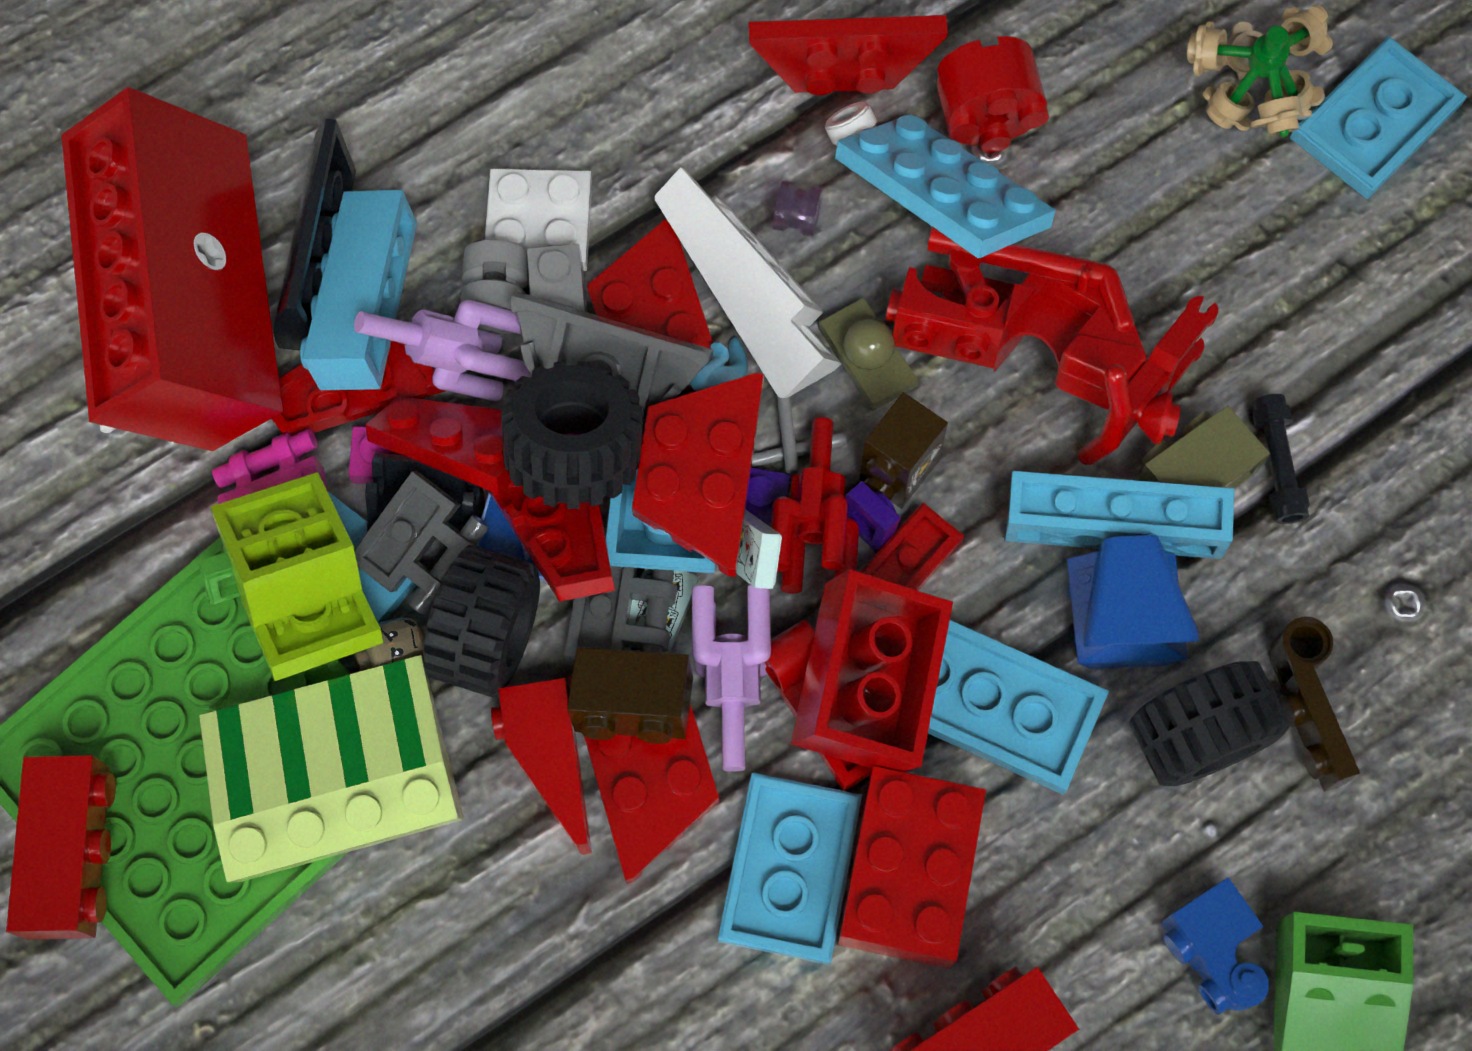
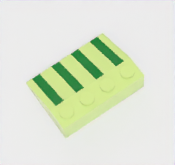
M422 655L199 715L213 826L227 882H243L464 820L429 679L425 673Z

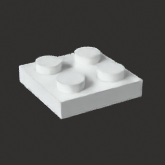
M490 169L485 240L508 241L520 245L526 250L527 248L579 244L584 271H587L592 198L591 171Z

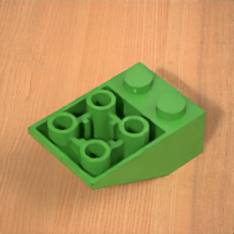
M1292 912L1276 921L1274 1051H1404L1413 991V924Z

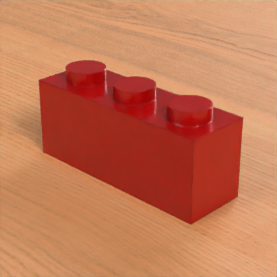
M93 755L23 757L6 927L7 933L26 940L96 938L97 923L103 921L106 912V894L104 888L100 887L102 864L108 862L111 853V837L109 831L105 829L107 807H111L115 800L116 783L113 773L110 772V767Z

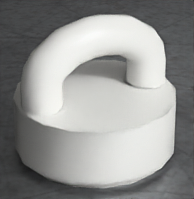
M857 102L840 109L828 118L825 130L831 142L837 146L838 140L858 134L865 129L877 127V119L868 103Z

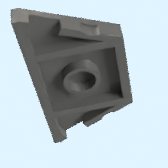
M518 292L511 297L512 313L517 312L524 343L520 345L523 360L531 373V377L533 369L544 366L546 369L554 367L553 362L566 361V365H577V361L589 362V367L598 368L602 365L611 369L612 377L623 376L629 381V389H635L640 397L639 406H642V436L645 431L648 406L677 398L713 356L714 350L530 295Z

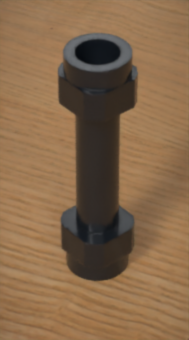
M1283 394L1261 396L1253 401L1254 411L1252 414L1255 428L1264 430L1267 448L1270 452L1269 458L1276 492L1269 496L1272 513H1275L1276 521L1279 524L1301 522L1309 518L1308 507L1310 503L1307 489L1298 488L1286 431V425L1293 422L1290 406L1286 404Z

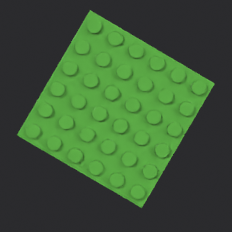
M221 537L0 725V805L16 823L23 757L93 755L110 767V772L113 773L115 778L116 794L113 805L107 807L105 829L110 833L111 853L108 862L102 864L100 887L104 888L106 894V912L102 924L168 1001L176 1007L184 1004L347 854H339L243 882L226 881L212 820L199 715L342 677L350 673L338 660H334L274 681L240 596L211 605L206 594L198 561L223 553Z

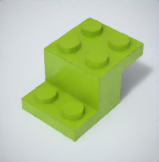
M318 472L210 506L215 525L231 560L242 605L274 681L383 643L381 628L362 591L353 543Z

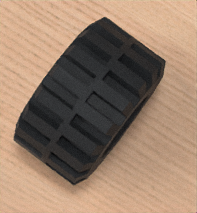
M566 361L553 362L554 367L552 368L537 367L532 370V377L521 376L515 381V390H508L504 397V407L501 410L503 457L505 469L510 474V480L516 487L523 486V493L531 499L539 496L543 497V504L556 507L557 503H566L567 509H579V503L589 502L591 507L603 504V497L606 495L614 499L622 493L623 485H631L636 478V469L639 467L642 449V406H639L640 397L636 390L629 389V381L623 376L612 377L611 369L602 365L598 368L589 367V362L577 361V365H566ZM567 433H578L579 435H565V434H567Z
M468 545L451 563L440 584L428 619L423 655L425 673L429 678L492 698L499 694V688L502 689L509 684L525 652L538 608L540 579L539 570L534 563L476 545Z
M1258 661L1234 662L1193 677L1144 704L1129 721L1160 786L1183 785L1225 769L1272 745L1291 726L1278 697Z

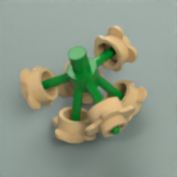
M1313 5L1309 10H1299L1295 6L1289 7L1282 15V26L1270 28L1265 35L1253 31L1252 25L1249 22H1238L1233 25L1232 35L1228 41L1226 30L1215 29L1214 22L1207 21L1206 25H1199L1197 33L1193 32L1187 45V58L1189 63L1194 64V75L1201 76L1203 72H1209V70L1220 71L1223 66L1227 65L1237 73V78L1241 81L1239 85L1232 82H1223L1217 89L1207 87L1204 90L1203 96L1209 104L1207 114L1210 119L1218 126L1227 129L1232 128L1234 125L1242 131H1248L1250 127L1267 128L1268 136L1280 135L1281 137H1286L1289 132L1300 129L1298 120L1312 117V111L1309 109L1311 106L1320 105L1325 98V93L1321 87L1313 86L1308 72L1288 70L1286 61L1289 53L1295 56H1304L1315 51L1319 55H1324L1331 50L1333 42L1327 35V11L1320 5ZM1258 76L1268 78L1270 90L1265 94V103L1258 105L1260 119L1252 122L1247 116L1254 108L1255 103L1247 91Z

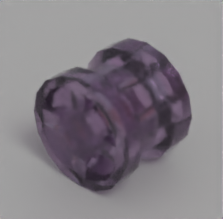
M783 180L775 206L773 230L784 232L788 228L800 230L803 236L813 238L819 220L824 188L812 186L809 189L797 188L793 181Z

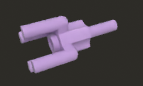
M464 300L458 306L455 317L422 309L412 317V323L364 311L358 312L355 318V332L405 344L406 355H410L414 363L435 367L432 381L441 390L498 402L503 395L504 389L501 381L463 372L471 370L517 381L521 376L530 377L531 374L524 361L497 355L502 345L501 335L478 329L479 324L522 335L517 312L512 313V310L473 300Z
M701 585L692 588V655L695 660L696 673L705 678V704L722 708L724 771L745 770L744 708L761 703L760 677L767 675L765 662L771 655L770 589L754 588L752 585L747 587L748 636L724 634L716 637L714 587Z

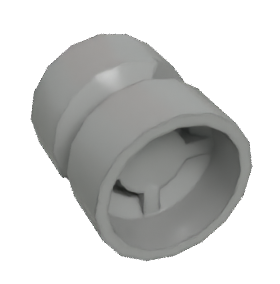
M482 240L465 247L461 275L465 286L462 287L460 292V303L464 300H473L512 310L510 305L512 295L518 292L527 295L524 290L529 284L527 250L520 245L501 240ZM481 324L478 326L479 330L499 335L513 333Z

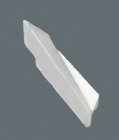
M680 167L656 193L655 201L777 396L780 398L790 397L835 371L842 363L807 327H810L823 311L731 208L716 195L711 198L690 173Z

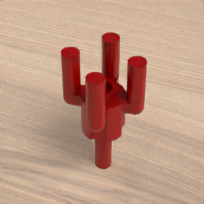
M825 417L815 418L812 421L809 468H803L802 472L792 476L791 498L785 496L778 497L772 505L771 528L782 536L777 572H782L781 590L785 593L797 594L802 592L806 543L823 544L821 565L826 569L835 570L834 578L848 569L857 571L859 525L854 519L847 517L848 503L844 497L845 477L841 473L830 471L834 422Z

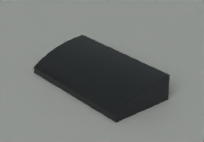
M325 119L316 131L273 327L275 342L280 349L300 351L303 338L308 337L312 321L311 302L313 296L319 293L322 281L321 262L324 254L329 252L332 240V217L335 213L339 212L343 192L353 190L356 169L335 119Z

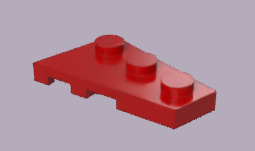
M391 341L381 389L320 390L309 370L300 364L279 378L283 412L271 420L281 434L289 432L293 436L307 429L315 433L379 413L398 396L423 399L446 392V390L438 389L433 384L434 369L431 366L414 363L412 357L406 355L405 344Z
M398 396L365 424L369 442L410 457L420 463L496 494H500L512 482L509 471L505 469L501 410Z

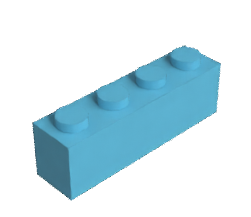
M403 190L343 192L339 212L335 213L332 217V240L329 252L325 253L322 258V281L318 295H314L312 298V321L308 337L303 338L301 342L300 358L303 367L309 370L320 390L381 389L391 340L357 333L354 330L356 315L360 311L396 319L417 221Z

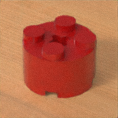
M998 36L999 45L982 47L980 40L966 43L950 52L939 63L937 68L938 79H936L937 90L947 131L952 140L967 145H980L983 152L996 153L1006 149L1011 143L1010 139L1018 137L1032 128L1040 127L1048 121L1047 101L1032 47L1026 41L1016 37Z

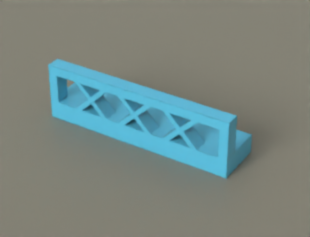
M1012 471L1005 541L1099 549L1106 538L1155 535L1159 537L1165 552L1177 556L1222 559L1233 540L1235 488Z

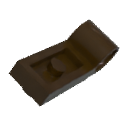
M1299 617L1291 621L1274 639L1270 646L1269 657L1281 685L1280 691L1282 695L1279 701L1291 723V727L1297 728L1304 744L1302 748L1304 765L1313 779H1319L1325 792L1347 784L1358 776L1360 771L1315 671L1330 656L1333 650V636L1329 628L1320 620L1313 617ZM1296 638L1304 641L1311 649L1312 658L1298 656L1291 648L1290 639Z

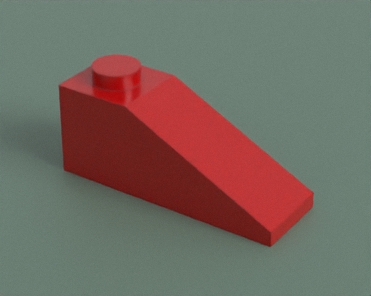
M561 678L499 688L500 706L491 707L495 739H505V744L511 755L581 855L592 854L576 732L567 710L570 690L566 679Z

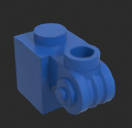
M1229 877L1161 922L1167 931L1163 935V939L1172 955L1183 965L1188 962L1194 972L1197 970L1204 980L1197 987L1203 1000L1215 1014L1220 1015L1226 1010L1243 1011L1260 1004L1266 998L1269 990V980L1265 971L1253 963L1238 965L1235 957L1238 944L1261 929L1263 925Z

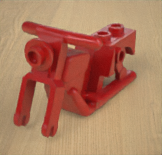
M932 227L927 251L949 255V265L952 270L925 265L920 283L917 279L916 268L909 267L903 290L892 289L886 320L895 322L893 330L895 347L993 368L995 372L1021 342L1023 335L1041 339L1055 355L1058 364L1055 384L1058 389L1109 410L1101 434L1081 447L1078 452V459L1084 465H1093L1118 449L1120 443L1137 422L1139 428L1154 444L1160 445L1164 435L1174 436L1181 405L1172 403L1173 392L1171 390L1193 362L1201 357L1205 344L1202 338L1199 340L1198 338L1207 327L1215 322L1219 312L1216 303L1208 307L1205 313L1199 312L1205 296L1191 298L1185 310L1158 342L1146 361L1147 355L1135 327L1121 279L1112 266L1015 243L978 259ZM981 263H986L1030 274L1021 284H1012L983 277L979 267ZM930 291L942 293V298H939Z

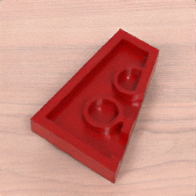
M513 482L500 494L488 490L559 602L615 591L600 504L591 507L589 502L579 503V509H567L566 503H557L556 507L543 504V497L539 496L531 499L523 493V486L516 487Z

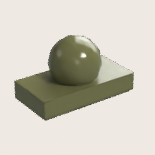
M864 298L819 321L820 332L872 411L898 398L902 392L907 393L917 387L918 379L897 347H895L891 329L884 322L877 319Z

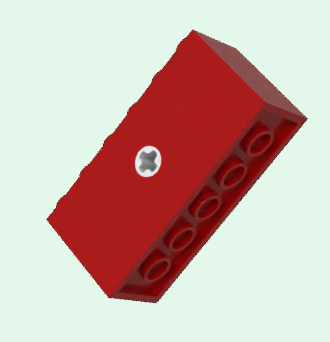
M126 87L61 135L89 422L99 424L100 431L104 433L120 429L208 451H215L283 412L247 136L237 130L158 98Z

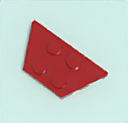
M946 15L748 22L749 44L795 93L809 92L813 95H826L833 91H859L871 94L881 90L894 89L948 34Z
M664 219L587 284L594 315L711 349L710 345L713 344L680 240L667 219ZM687 385L684 389L694 391L691 385Z
M753 373L648 406L632 503L634 517L653 529L665 531L671 536L673 542L689 552L695 550L718 565L720 572L731 577H736L764 384L763 373Z
M568 676L567 678L571 689L572 676ZM691 704L686 740L671 739L668 743L653 744L644 742L637 736L615 735L612 739L596 740L584 736L626 884L635 882L642 875V871L666 849L669 850L684 836L685 831L696 820H701L720 802Z

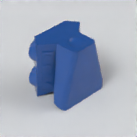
M1140 535L1106 538L1103 540L1098 551L1067 559L1069 573L1068 593L1072 602L1075 631L1073 644L1077 652L1079 665L1089 669L1165 666L1188 659L1186 642L1199 641L1198 628L1179 586L1175 554L1164 551L1158 536Z

